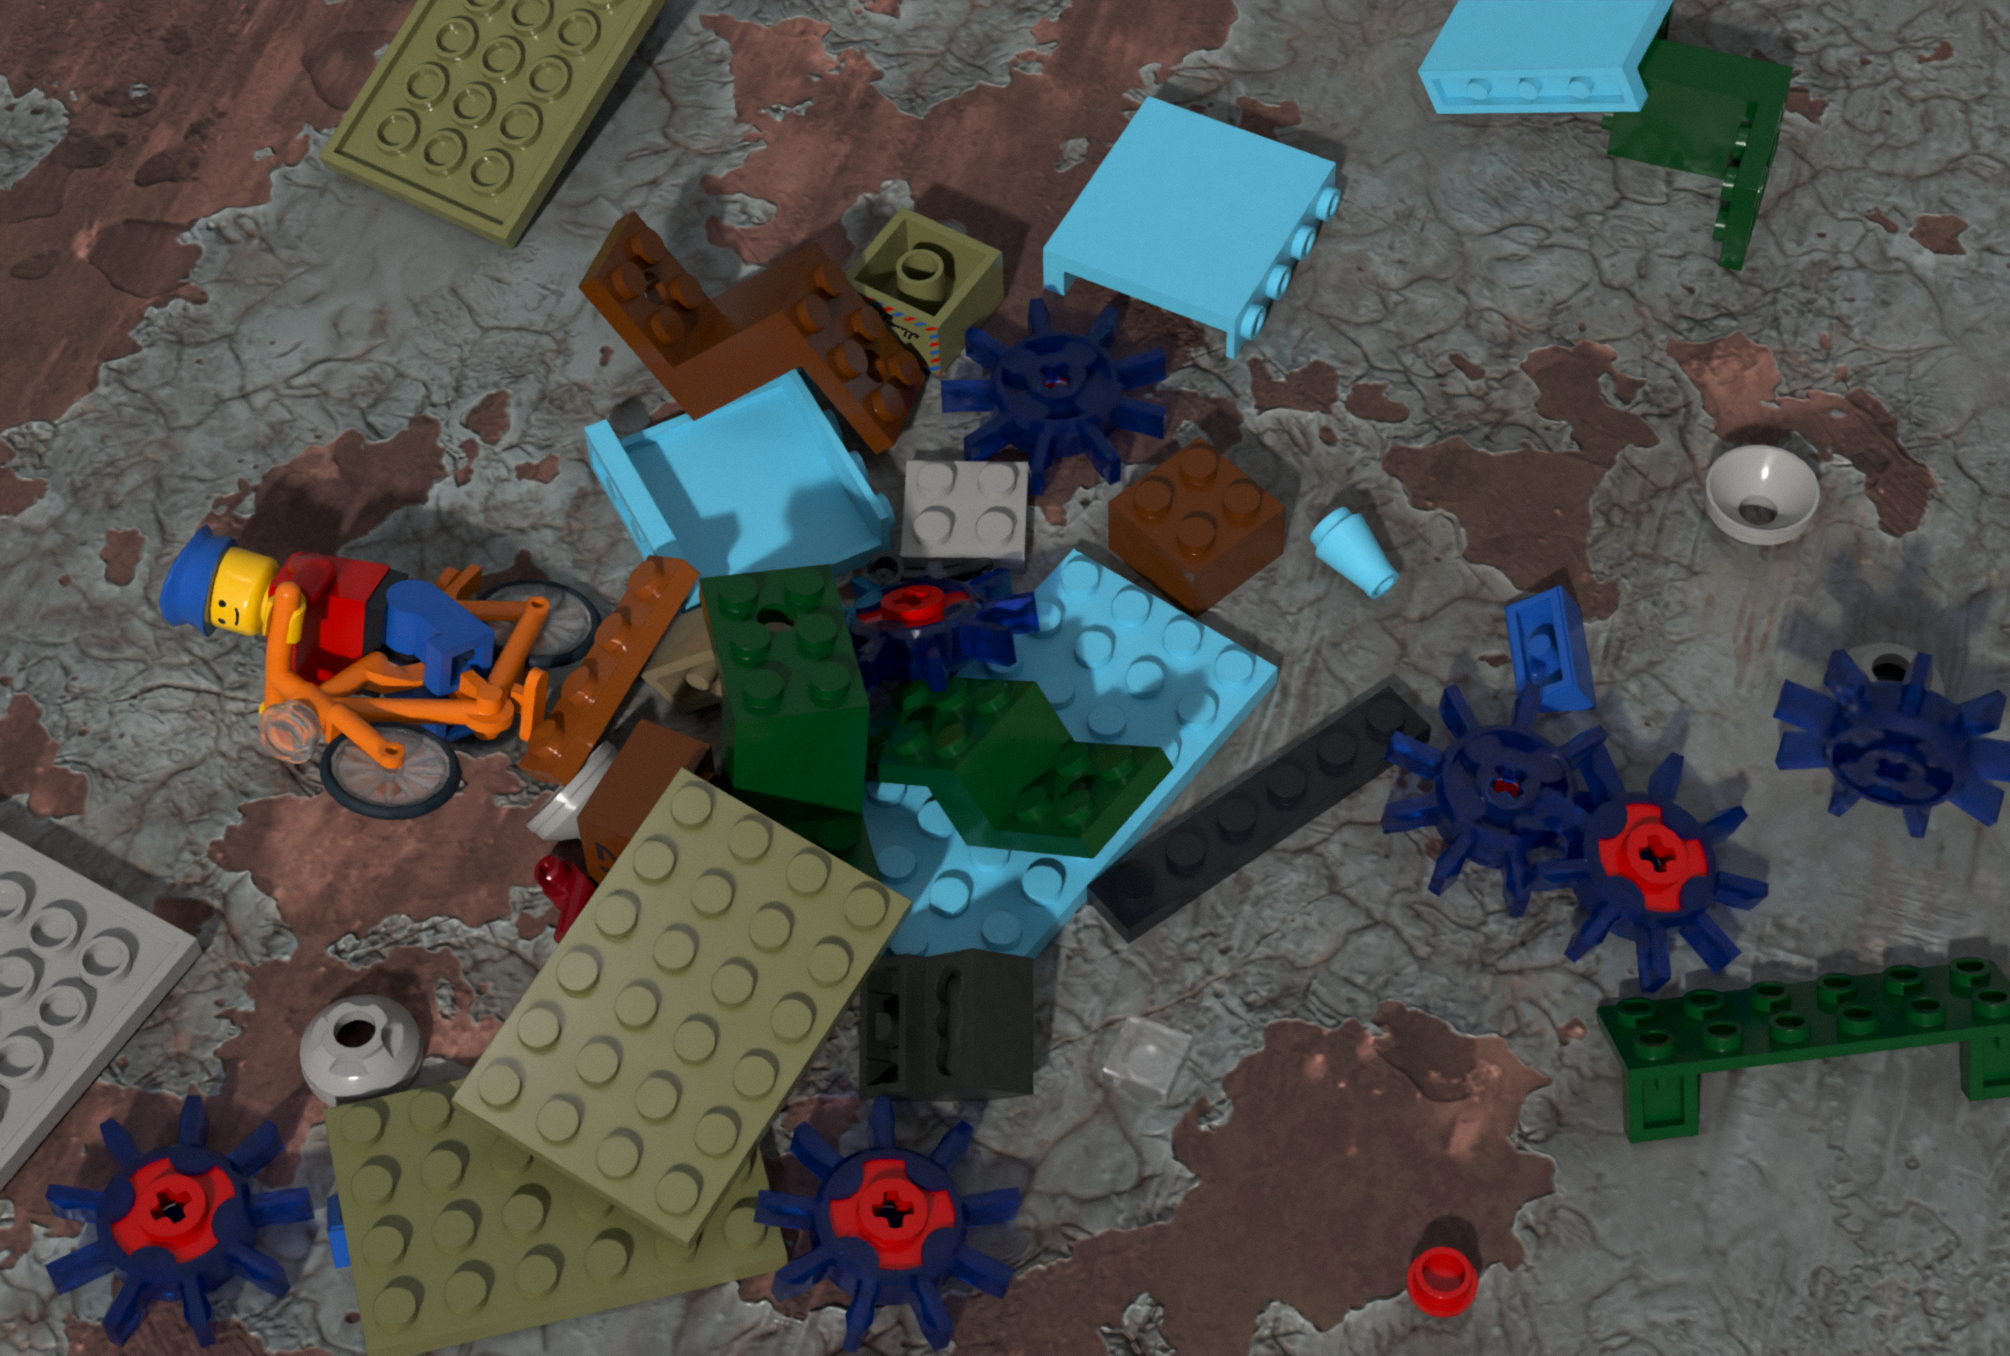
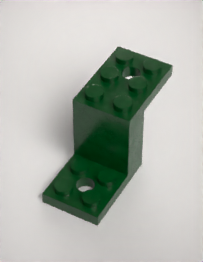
M1672 2L1637 67L1648 94L1641 111L1603 113L1601 129L1610 131L1607 155L1724 180L1720 200L1730 202V207L1720 206L1712 240L1723 242L1718 266L1742 271L1777 151L1794 67L1667 40L1673 8Z
M830 564L700 578L699 598L723 691L720 789L881 883L863 818L870 704ZM781 622L792 628L786 631L774 632L770 631L765 624Z

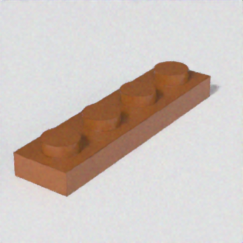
M649 555L646 561L641 563L632 572L627 582L626 593L613 614L605 618L597 628L594 635L595 642L583 662L565 679L561 688L560 699L546 721L539 724L532 732L527 744L528 750L518 764L520 769L535 780L564 787L576 776L701 573L684 559Z

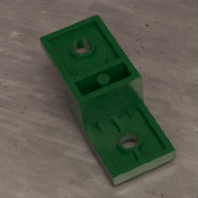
M915 675L899 684L892 693L893 700L876 718L869 720L865 781L927 786L967 846L1094 859L1174 767L1161 747L1074 741L1036 681Z

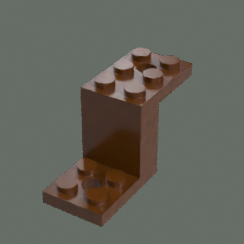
M633 211L616 221L578 286L693 421L802 366L873 452L878 454L895 445L926 377L914 355L900 345L884 325L877 310L867 305L849 283L839 264L830 260L816 242L720 295L709 299L702 291L698 281L691 274H688L667 250L660 236L650 229L640 216Z

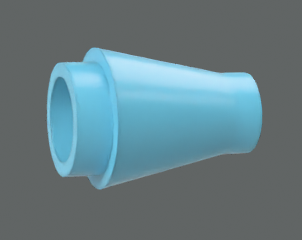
M1347 507L1338 508L1327 515L1312 531L1310 541L1316 547L1315 556L1361 588L1371 599H1376L1386 593L1398 580L1399 573L1391 566L1362 514H1353Z

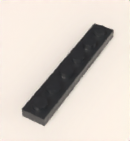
M1387 686L1087 886V901L1128 944L1428 743L1431 726L1390 686Z

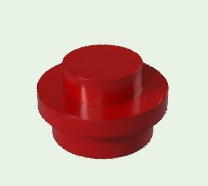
M1434 1247L1417 1256L1411 1263L1406 1279L1407 1293L1414 1305L1424 1313L1435 1317H1452L1461 1314L1473 1303L1477 1294L1478 1276L1472 1263L1458 1250L1450 1247Z

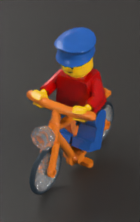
M208 524L202 526L177 556L164 581L159 599L162 616L172 627L190 624L206 637H210L218 627L245 636H255L262 632V635L266 636L264 701L260 704L258 710L259 719L257 727L263 746L277 759L293 764L305 763L316 753L322 734L325 735V742L328 746L323 751L319 770L320 778L326 791L340 805L352 812L369 818L383 820H406L424 816L439 809L452 798L459 787L462 773L460 761L449 743L472 733L482 740L495 739L500 732L507 730L512 725L514 712L521 715L519 737L521 740L528 742L532 732L539 724L544 722L549 673L542 669L563 667L583 659L593 646L595 632L601 624L600 614L591 601L569 586L553 581L540 579L508 581L491 587L481 594L477 600H468L481 587L482 567L472 563L463 572L453 567H447L439 576L436 585L422 580H408V574L390 569V566L381 563L328 556L315 552L300 551L293 553L281 568L277 560L272 557L239 548L236 539L230 536L214 535ZM472 649H474V651H475L474 655H473L472 653H470L469 651L472 650ZM495 657L497 661L492 668V659ZM381 693L384 695L385 698H379ZM353 694L360 696L362 694L372 698H355L350 696Z

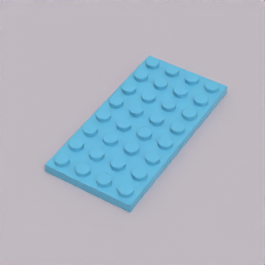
M1073 549L954 677L1036 681L1074 741L1161 747L1174 768L1094 859L967 846L927 786L865 781L863 818L880 881L912 901L911 913L881 958L901 954L928 957L975 948L1030 957L1034 961L1087 900V886L1120 863L1275 686L1278 678V667Z

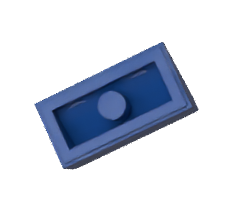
M1559 585L1505 606L1504 611L1519 709L1523 713L1583 711L1596 707L1580 607L1567 591Z

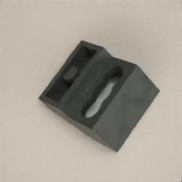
M975 948L928 957L901 954L880 958L860 989L859 1098L888 1102L992 1101L1034 1095L1033 958Z

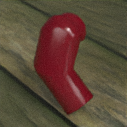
M548 855L542 858L536 865L534 878L536 883L542 887L546 897L560 910L553 936L555 942L559 944L597 888L576 864L571 861H565L559 855Z

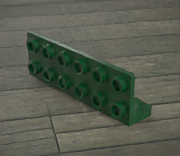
M1960 957L1952 960L1950 964L1922 968L1912 965H1894L1880 973L1856 976L1846 973H1827L1814 981L1790 984L1779 981H1761L1753 984L1748 989L1724 992L1712 989H1695L1685 993L1682 997L1651 1000L1645 997H1629L1620 1000L1616 1005L1600 1006L1597 1008V1023L1622 1068L1624 1132L1630 1143L1699 1135L1697 1074L1945 1043L1961 1042V1090L1970 1102L2010 1097V982L1994 961L1979 957Z

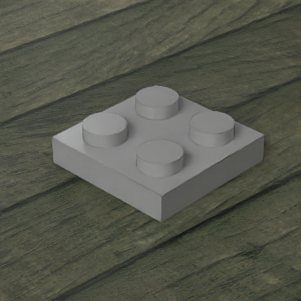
M907 460L900 558L903 560L904 566L908 568L939 567L976 559H989L994 564L990 570L991 573L1025 574L1029 462Z

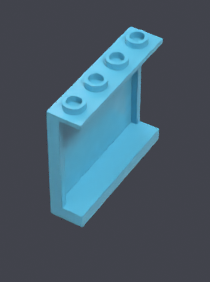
M1458 0L1418 69V73L1437 114L1640 112L1648 94L1637 67L1674 0Z
M1147 96L1043 247L1044 289L1065 296L1076 278L1080 277L1227 332L1226 357L1234 360L1247 339L1254 341L1259 335L1265 320L1266 308L1271 300L1279 301L1283 297L1290 281L1291 269L1297 259L1305 261L1309 256L1315 241L1316 229L1322 221L1329 222L1333 218L1341 195L1340 189L1335 188L1336 162Z
M795 368L695 421L685 413L619 440L607 419L584 427L590 466L644 561H646L649 555L684 559L701 573L676 612V616L702 607L699 598L700 578L830 564L833 577L837 578L868 565L871 557L877 552L891 551L890 529L896 526L892 507L883 493L876 495L873 493L868 485L869 477L861 456L855 450L849 453L842 443L843 436L835 415L830 409L821 410L816 402L817 395L814 384L804 368L798 370Z

